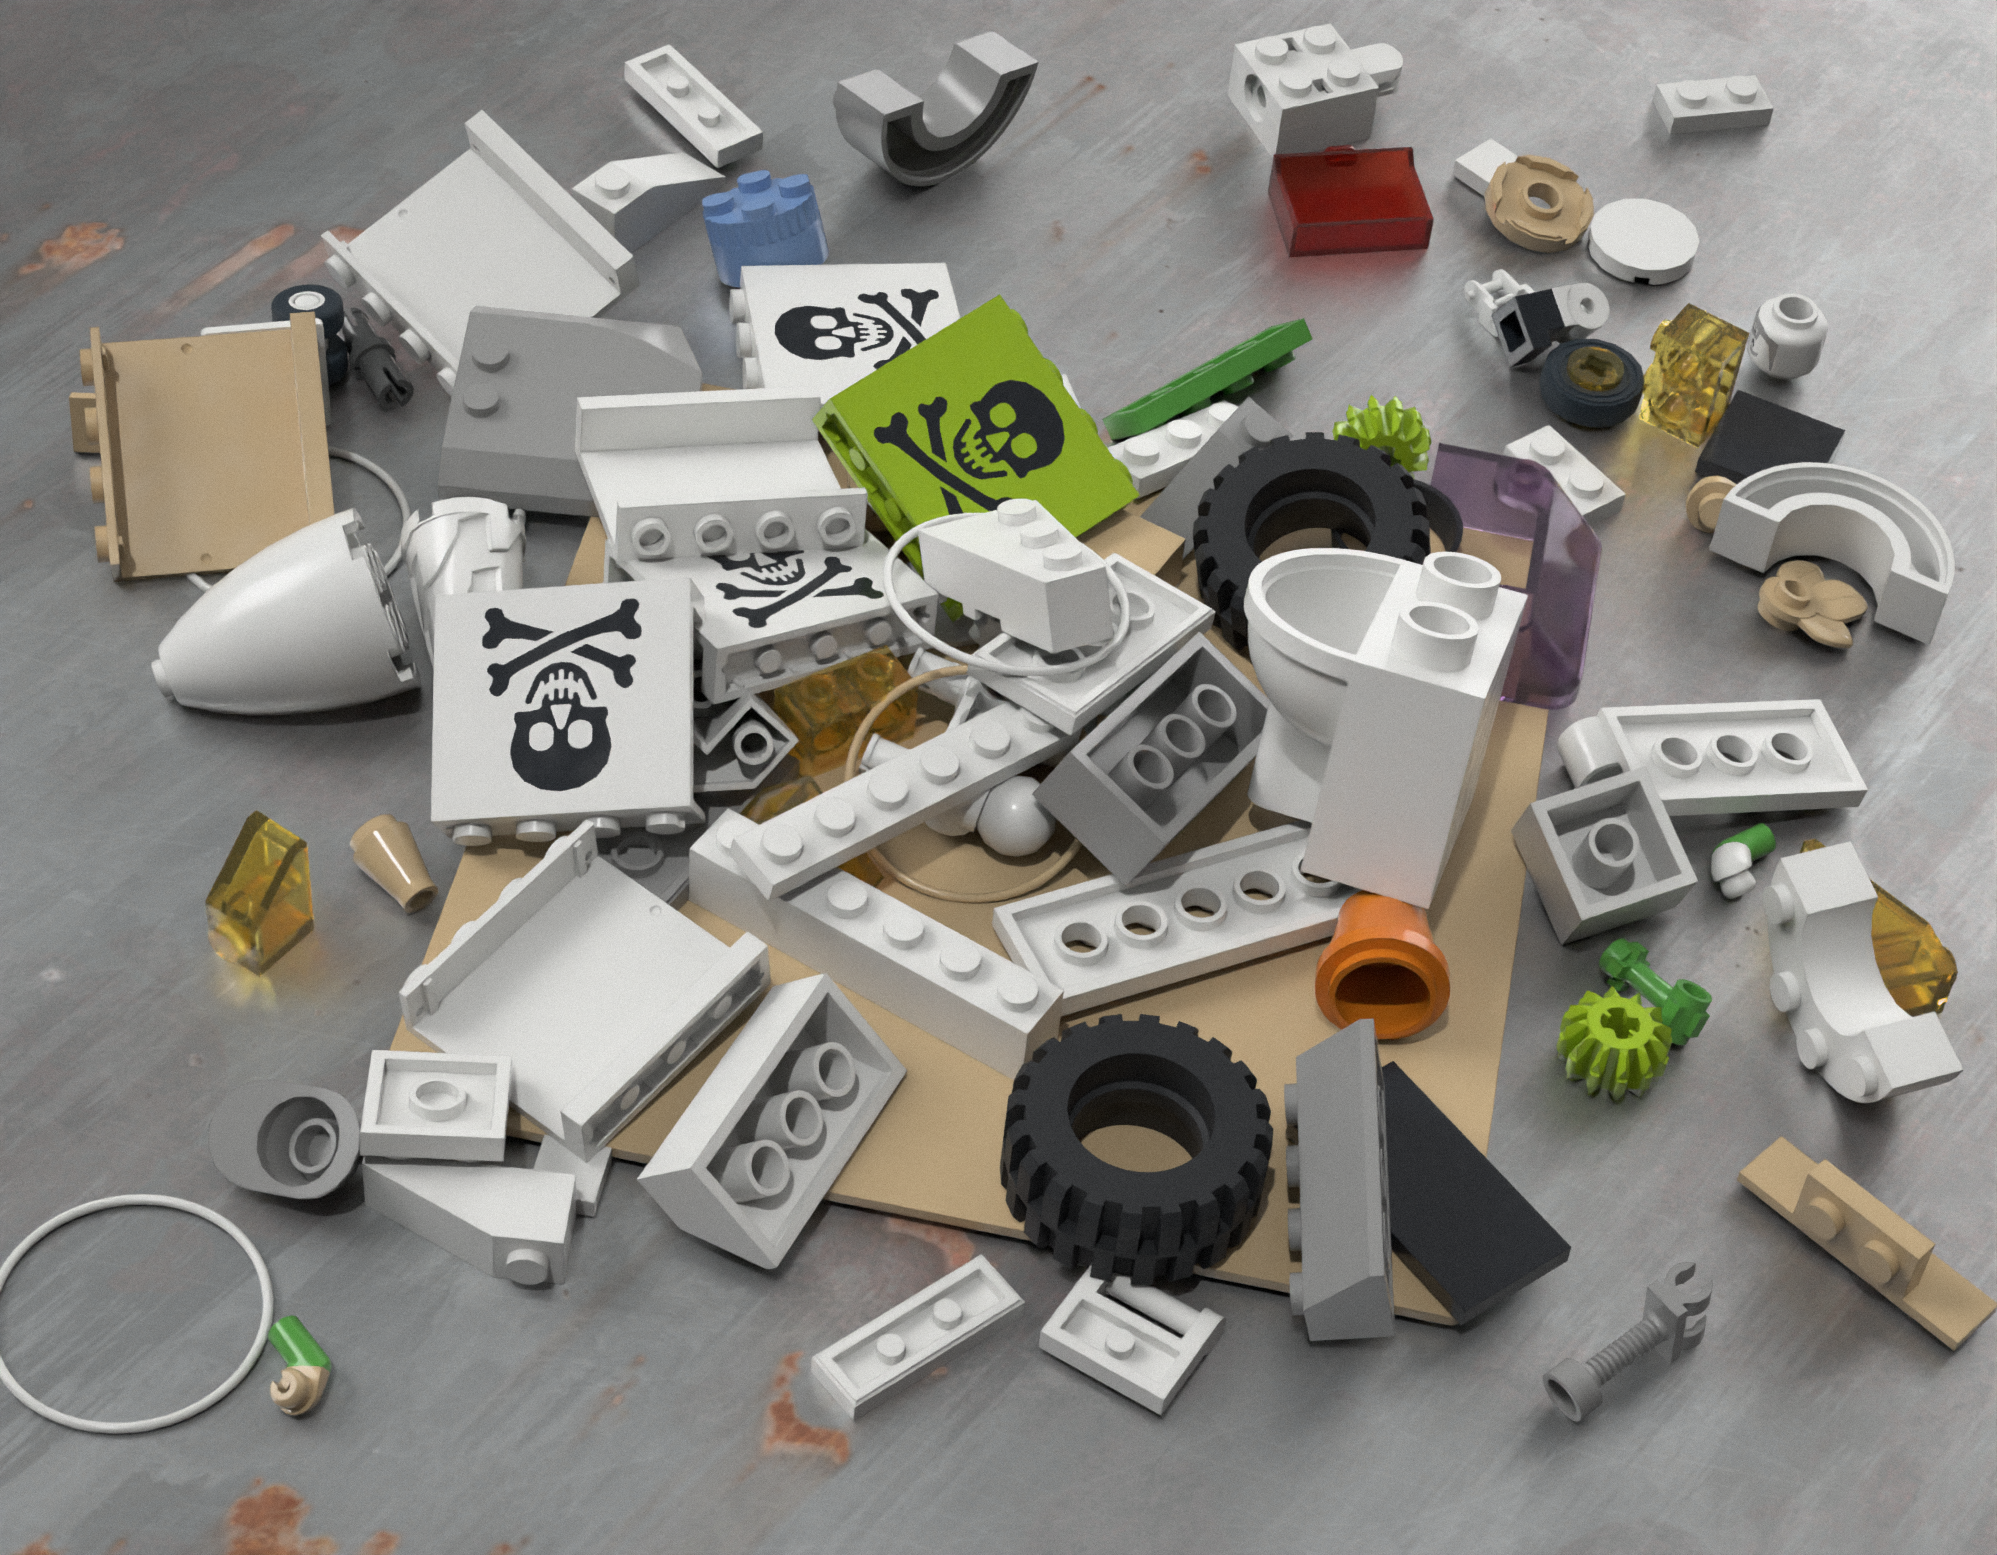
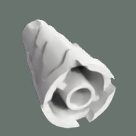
M455 497L431 503L432 517L419 522V512L417 510L406 520L402 527L401 554L408 568L417 615L433 669L435 595L522 589L523 587L522 563L526 561L525 527L519 514L515 522L509 519L508 506L503 503L478 497Z

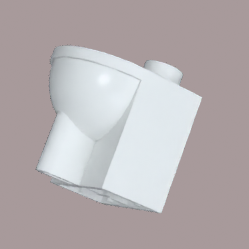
M1309 548L1288 551L1272 556L1262 561L1251 572L1244 598V611L1248 619V645L1257 679L1270 701L1247 795L1259 807L1312 823L1300 871L1429 909L1475 793L1528 597L1526 594L1499 587L1501 574L1488 562L1463 553L1436 552L1426 556L1423 565L1403 559L1366 551L1339 548Z

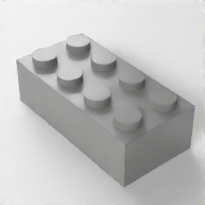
M1199 631L1075 746L1032 795L1110 872L1127 886L1256 757L1270 700Z

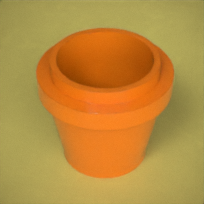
M1366 890L1358 891L1344 902L1339 911L1331 943L1321 954L1315 971L1316 1000L1321 1011L1330 1022L1342 1030L1359 1019L1374 1018L1377 1039L1395 1040L1409 1037L1425 1030L1442 1015L1450 997V970L1445 956L1434 943L1427 921V914L1423 907Z

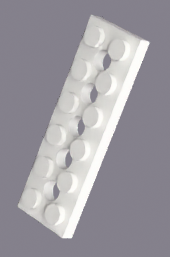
M1299 820L1149 863L1127 886L1114 874L996 907L993 910L992 927L1013 963L1064 990L1061 1016L1333 936L1342 905L1350 896L1362 889L1332 880L1326 883H1314L1301 875L1305 873L1300 870L1312 823ZM1256 888L1263 893L1271 894L1273 898L1255 900L1248 897L1243 891ZM1197 905L1206 911L1214 912L1215 915L1200 918L1190 915L1184 909ZM1131 923H1139L1146 928L1155 929L1156 932L1149 935H1138L1127 930L1125 926ZM1080 940L1086 945L1095 946L1096 949L1091 952L1079 953L1070 950L1064 944L1069 941Z

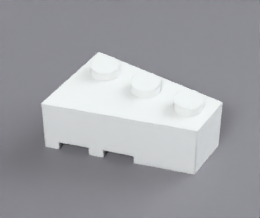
M1008 500L1001 503L997 510L918 530L924 581L938 593V604L947 601L949 597L962 603L964 615L974 620L983 618L984 613L1000 619L1002 632L1053 654L1114 638L1106 566L1037 500Z

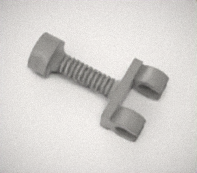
M1678 1263L1668 1271L1665 1284L1662 1285L1658 1280L1647 1287L1642 1321L1629 1329L1628 1332H1625L1623 1336L1613 1341L1612 1344L1602 1349L1601 1352H1598L1596 1356H1593L1583 1364L1572 1358H1566L1543 1375L1544 1387L1549 1397L1566 1417L1578 1422L1599 1407L1603 1402L1599 1389L1601 1385H1604L1612 1377L1626 1369L1628 1365L1638 1360L1639 1357H1642L1650 1349L1654 1348L1671 1364L1680 1357L1681 1350L1692 1349L1702 1341L1707 1316L1704 1315L1696 1321V1324L1690 1329H1685L1687 1316L1698 1315L1708 1307L1713 1280L1703 1286L1699 1293L1694 1295L1683 1294L1676 1288V1286L1684 1284L1694 1276L1696 1263Z

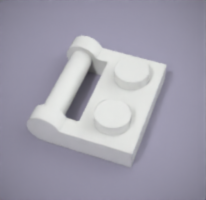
M1091 1263L1040 1331L1039 1348L1157 1414L1162 1415L1203 1356L1208 1355L1218 1342L1224 1330L1226 1318L1208 1308L1199 1312L1151 1285H1130L1131 1280L1128 1275L1112 1273L1111 1282L1090 1277ZM1108 1294L1183 1334V1338H1178L1107 1299L1106 1296Z

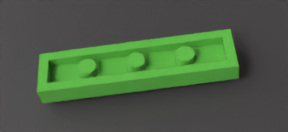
M1305 319L1271 326L1103 418L1102 420L1111 440L1133 435L1136 437L1168 424L1166 420L1177 414L1182 418L1212 405L1209 397L1220 390L1223 395H1228L1254 383L1255 381L1251 373L1263 367L1264 372H1269L1294 361L1296 356L1293 350L1313 339Z

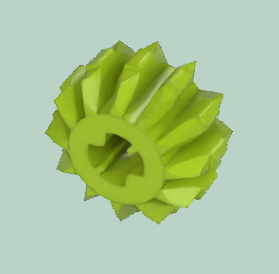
M1371 394L1367 403L1368 408L1361 410L1349 404L1346 411L1347 421L1334 422L1332 430L1334 440H1338L1340 434L1358 439L1362 449L1367 450L1370 445H1373L1390 455L1391 466L1396 463L1402 465L1413 479H1415V471L1427 470L1429 463L1427 451L1430 450V445L1432 444L1429 429L1423 425L1421 414L1416 410L1415 406L1403 409L1402 401L1396 395L1385 406H1380L1379 401Z
M1613 985L1604 994L1603 998L1587 990L1583 998L1579 1000L1578 1005H1570L1568 1011L1564 1013L1560 1025L1561 1032L1556 1045L1558 1051L1557 1059L1566 1063L1567 1080L1585 1079L1587 1081L1588 1096L1601 1088L1608 1090L1615 1102L1625 1093V1090L1642 1097L1644 1092L1649 1089L1651 1082H1658L1660 1076L1664 1075L1669 1062L1667 1055L1672 1044V1028L1662 1024L1661 1007L1644 1008L1641 1006L1640 992L1630 999L1620 997Z

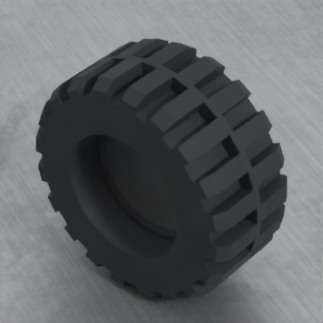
M1305 432L1306 439L1290 441L1289 435L1271 439V447L1261 451L1255 446L1238 456L1239 465L1234 468L1228 464L1213 479L1214 489L1209 488L1204 492L1197 507L1199 517L1193 522V545L1200 596L1204 599L1205 605L1216 611L1212 625L1220 629L1222 628V636L1231 646L1238 650L1248 646L1249 650L1248 619L1244 611V598L1251 572L1262 562L1259 559L1261 554L1272 543L1289 533L1309 528L1333 529L1359 540L1367 547L1366 552L1387 555L1423 565L1425 557L1431 554L1427 506L1422 492L1414 488L1413 477L1402 465L1396 463L1391 466L1389 454L1373 445H1370L1367 450L1360 448V441L1356 438L1339 434L1338 440L1325 439L1323 432Z
M1122 1014L1109 1015L1099 1018L1098 1025L1089 1027L1086 1021L1063 1030L1061 1042L1053 1037L1046 1040L1033 1051L1032 1061L1030 1060L1021 1066L1013 1081L1012 1094L1008 1096L1000 1160L1001 1185L1007 1190L1005 1201L1012 1216L1019 1222L1025 1221L1024 1233L1036 1246L1044 1249L1049 1245L1054 1249L1053 1259L1072 1270L1075 1269L1077 1264L1088 1268L1092 1263L1090 1277L1111 1282L1112 1273L1130 1276V1285L1153 1284L1155 1276L1166 1275L1168 1282L1192 1276L1194 1265L1197 1263L1202 1269H1206L1224 1259L1227 1248L1235 1247L1241 1243L1250 1230L1252 1218L1257 1216L1272 1149L1273 1127L1269 1124L1271 1115L1266 1095L1260 1089H1256L1257 1078L1242 1060L1233 1063L1231 1061L1232 1051L1216 1038L1212 1037L1207 1042L1198 1037L1199 1030L1196 1027L1180 1021L1176 1027L1159 1023L1160 1016L1140 1014L1139 1021H1123ZM1116 1125L1140 1126L1170 1137L1181 1145L1192 1159L1183 1165L1164 1171L1137 1172L1125 1170L1097 1158L1078 1139L1104 1127Z

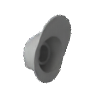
M275 1079L253 1080L233 1089L218 1104L209 1124L208 1149L214 1166L229 1182L252 1191L295 1199L320 1198L345 1185L356 1173L358 1166L362 1165L364 1157L360 1155L361 1125L356 1109L345 1096L326 1088Z

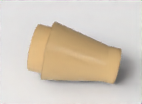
M383 814L367 821L353 834L350 840V847L354 851V864L394 897L405 912H417L425 908L436 898L438 888L430 878L407 823L398 822L391 814Z

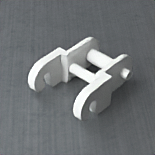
M1503 269L1494 271L1492 281L1480 285L1477 281L1470 280L1464 286L1466 300L1479 313V323L1495 337L1499 336L1491 315L1498 310V307L1505 305L1515 296L1535 292L1527 283L1519 285ZM1497 292L1501 298L1495 300L1490 294Z

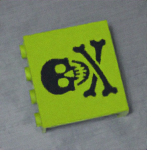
M1000 294L831 397L812 418L813 423L859 488L865 487L868 493V502L896 541L903 534L926 521L953 514L997 510L1001 503L1012 499L1037 500L1077 538L1118 510L1125 509L1140 496L1132 484L1133 479L1128 468L1120 460L1112 456L1099 437L1093 418L1087 411L1078 407L1064 387L1059 369L1052 361L1043 357L1029 337L1027 325L1021 315L1014 309H1010ZM917 536L902 551L924 580L919 536ZM949 597L947 601L940 603L953 623L964 616L962 603Z

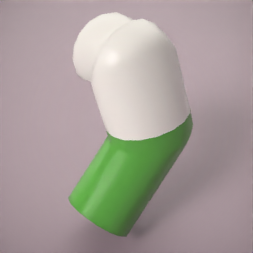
M1760 823L1725 839L1714 848L1711 855V875L1714 882H1720L1721 891L1726 898L1733 899L1752 891L1756 881L1748 868L1752 866L1753 861L1775 850L1776 841L1774 835L1765 824Z

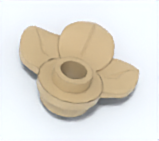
M1796 560L1782 564L1776 576L1766 579L1759 590L1760 601L1758 602V611L1768 623L1785 631H1795L1801 628L1813 640L1838 648H1851L1853 640L1845 623L1861 618L1868 609L1866 600L1857 590L1839 580H1825L1821 568L1808 561Z

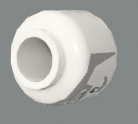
M1787 293L1765 301L1756 312L1748 340L1747 351L1751 361L1761 371L1778 379L1798 378L1809 374L1819 363L1827 337L1828 321L1817 305L1804 295Z

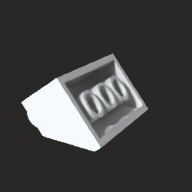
M827 973L773 986L637 1178V1181L679 1229L767 1270L777 1268L907 1070Z

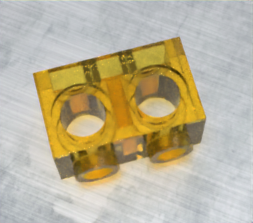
M1690 303L1672 321L1664 319L1651 340L1650 350L1656 353L1653 363L1642 378L1644 379L1642 393L1644 394L1639 419L1699 448L1713 433L1730 404L1749 332Z
M887 645L775 688L774 712L799 739L787 754L800 760L799 776L803 781L846 765L854 736L871 709L887 699L886 696L889 692L912 678ZM919 686L901 695L877 717L863 739L857 760L863 758L874 733L895 744L914 738Z

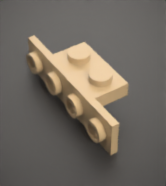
M1780 1136L1739 1172L1738 1182L1953 1351L1962 1345L1996 1312L1997 1302L1932 1253L1936 1245L1934 1242L1828 1160L1824 1159L1817 1164L1784 1137Z

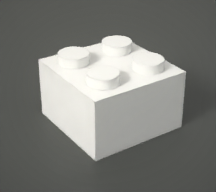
M1646 766L1530 803L1511 829L1561 946L1675 908L1698 882Z

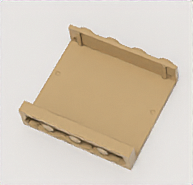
M315 312L290 313L291 330L102 343L99 327H89L91 348L79 350L83 386H95L96 407L84 409L88 445L100 444L101 466L90 467V482L93 504L105 503L106 525L95 526V540L98 563L110 562L114 582L180 577L191 573H196L197 575L229 573L271 544L306 526L335 515Z

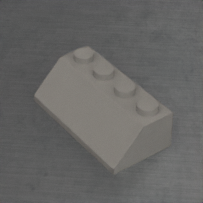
M1374 1018L1359 1019L1297 1056V1083L1284 1085L1287 1125H1298V1145L1286 1146L1287 1179L1289 1188L1300 1187V1208L1288 1209L1289 1244L1291 1251H1302V1272L1290 1273V1302L1293 1316H1305L1310 1341L1395 1336L1385 1084Z

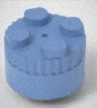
M759 170L739 176L737 178L738 188H733L728 192L712 194L702 199L703 218L718 277L726 285L740 288L741 266L821 265L829 256V248L814 187L809 181L808 174H797L783 179H771L769 171Z

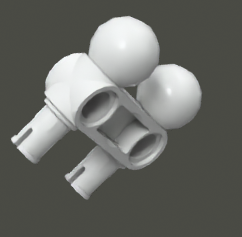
M919 647L911 661L904 682L925 672L960 664L948 661ZM970 675L943 677L915 687L938 697L940 700L955 705V714L946 732L1010 700ZM1097 716L1083 726L1087 735L1097 727ZM874 733L863 755L859 772L864 773L911 749L883 739L880 735ZM1078 740L1076 745L1040 762V764L1057 767L1066 755L1080 743V740ZM1015 775L925 821V823L938 833L950 836L964 835L968 832L974 833L977 828L984 843L996 852L1019 857L1037 852L1054 833L1057 819L1032 795L1040 783L1032 777Z

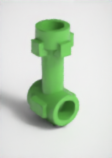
M1620 938L1611 943L1599 960V968L1609 976L1607 983L1611 986L1613 985L1618 992L1627 991L1629 986H1631L1637 992H1640L1652 1005L1661 1007L1662 1024L1672 1028V1043L1686 1045L1690 1038L1698 1037L1710 1017L1706 1010L1712 1002L1711 995L1698 984L1685 979L1677 980L1674 987H1672L1649 968L1651 964L1645 960L1649 951L1639 942H1628L1626 939Z

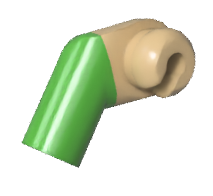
M290 1315L276 1322L268 1333V1340L287 1363L286 1369L281 1370L282 1377L280 1382L271 1381L270 1396L273 1402L286 1414L299 1415L307 1413L318 1405L331 1373L332 1363L328 1355L299 1318Z

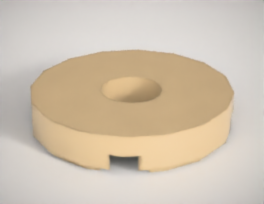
M1524 155L1518 156L1515 162L1508 164L1504 162L1497 167L1485 191V210L1493 225L1508 240L1528 250L1545 253L1568 250L1581 241L1594 216L1593 197L1588 188L1584 192L1582 187L1576 182L1579 176L1569 167L1547 157ZM1529 197H1537L1544 200L1550 206V209L1536 206Z

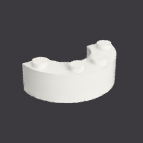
M1802 462L1774 466L1759 471L1738 483L1723 499L1709 548L1710 551L1761 573L1767 571L1775 562L1795 555H1818L1842 562L1860 573L1873 588L1878 605L1874 618L1875 622L1930 645L1935 634L1955 574L1954 552L1950 540L1939 521L1920 501L1902 488L1881 477L1855 468L1828 463Z
M1851 841L1780 858L1771 885L1764 888L1762 895L1763 907L1768 917V938L1774 971L1770 978L1769 987L1775 1006L1781 1012H1786L1797 1037V1051L1802 1063L1808 1069L1816 1068L1825 1081L1844 1097L1860 1103H1873L1950 1082L1958 1077L1964 1069L1935 1011L1911 1017L1896 1004L1885 987L1875 960L1871 937L1872 913L1878 896Z

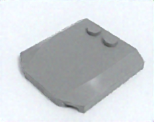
M475 306L469 314L441 445L438 476L439 501L455 497H478L505 503L511 509L600 517L575 453L577 397L702 391L703 373L681 326Z

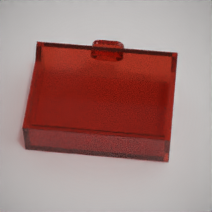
M1351 145L1327 147L1324 152L1274 154L1268 195L1289 258L1428 249L1434 218L1414 167L1412 147L1355 150Z

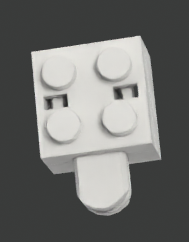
M1331 23L1312 26L1302 30L1235 44L1227 96L1273 160H1280L1370 139L1377 97L1398 92L1403 57L1397 49L1386 43H1378L1350 50Z

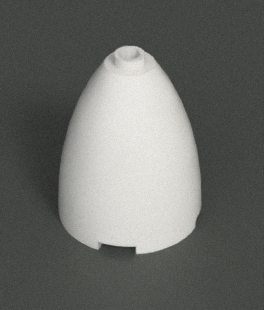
M351 508L306 526L271 544L237 566L206 591L177 621L158 647L160 659L151 662L153 674L164 697L175 695L180 705L215 713L247 716H292L334 711L367 704L421 687L420 675L415 662L403 665L401 654H404L405 650L409 649L407 641L409 636L376 550H373L370 543L360 545L356 537V532L365 529L357 510Z

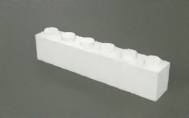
M728 808L690 848L689 901L743 931H748L756 938L821 974L827 973L837 983L1014 1080L1023 1064L1030 1060L1032 1061L1033 1051L1050 1038L1055 1037L1058 1039L1064 990L838 867L768 901L729 855L733 838L759 825Z

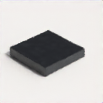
M1737 390L1700 454L1695 472L1705 477H1725L1738 484L1747 477L1774 466L1802 462L1831 464L1841 446L1845 430Z

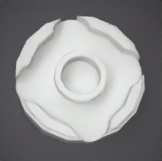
M1622 199L1606 204L1595 213L1588 234L1590 255L1603 270L1620 280L1633 283L1635 276L1650 278L1648 284L1661 285L1678 280L1689 272L1693 267L1700 242L1696 227L1683 213L1667 204L1649 199Z

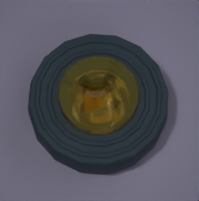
M1575 339L1561 343L1548 354L1540 377L1542 398L1549 408L1565 420L1586 427H1609L1627 420L1637 410L1645 386L1642 366L1633 355L1616 344L1599 339Z

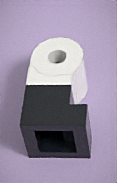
M1578 283L1515 296L1494 312L1491 317L1509 367H1514L1531 362L1551 347L1554 341L1564 343L1575 339H1586L1606 323L1610 308L1606 296L1599 288L1589 283Z

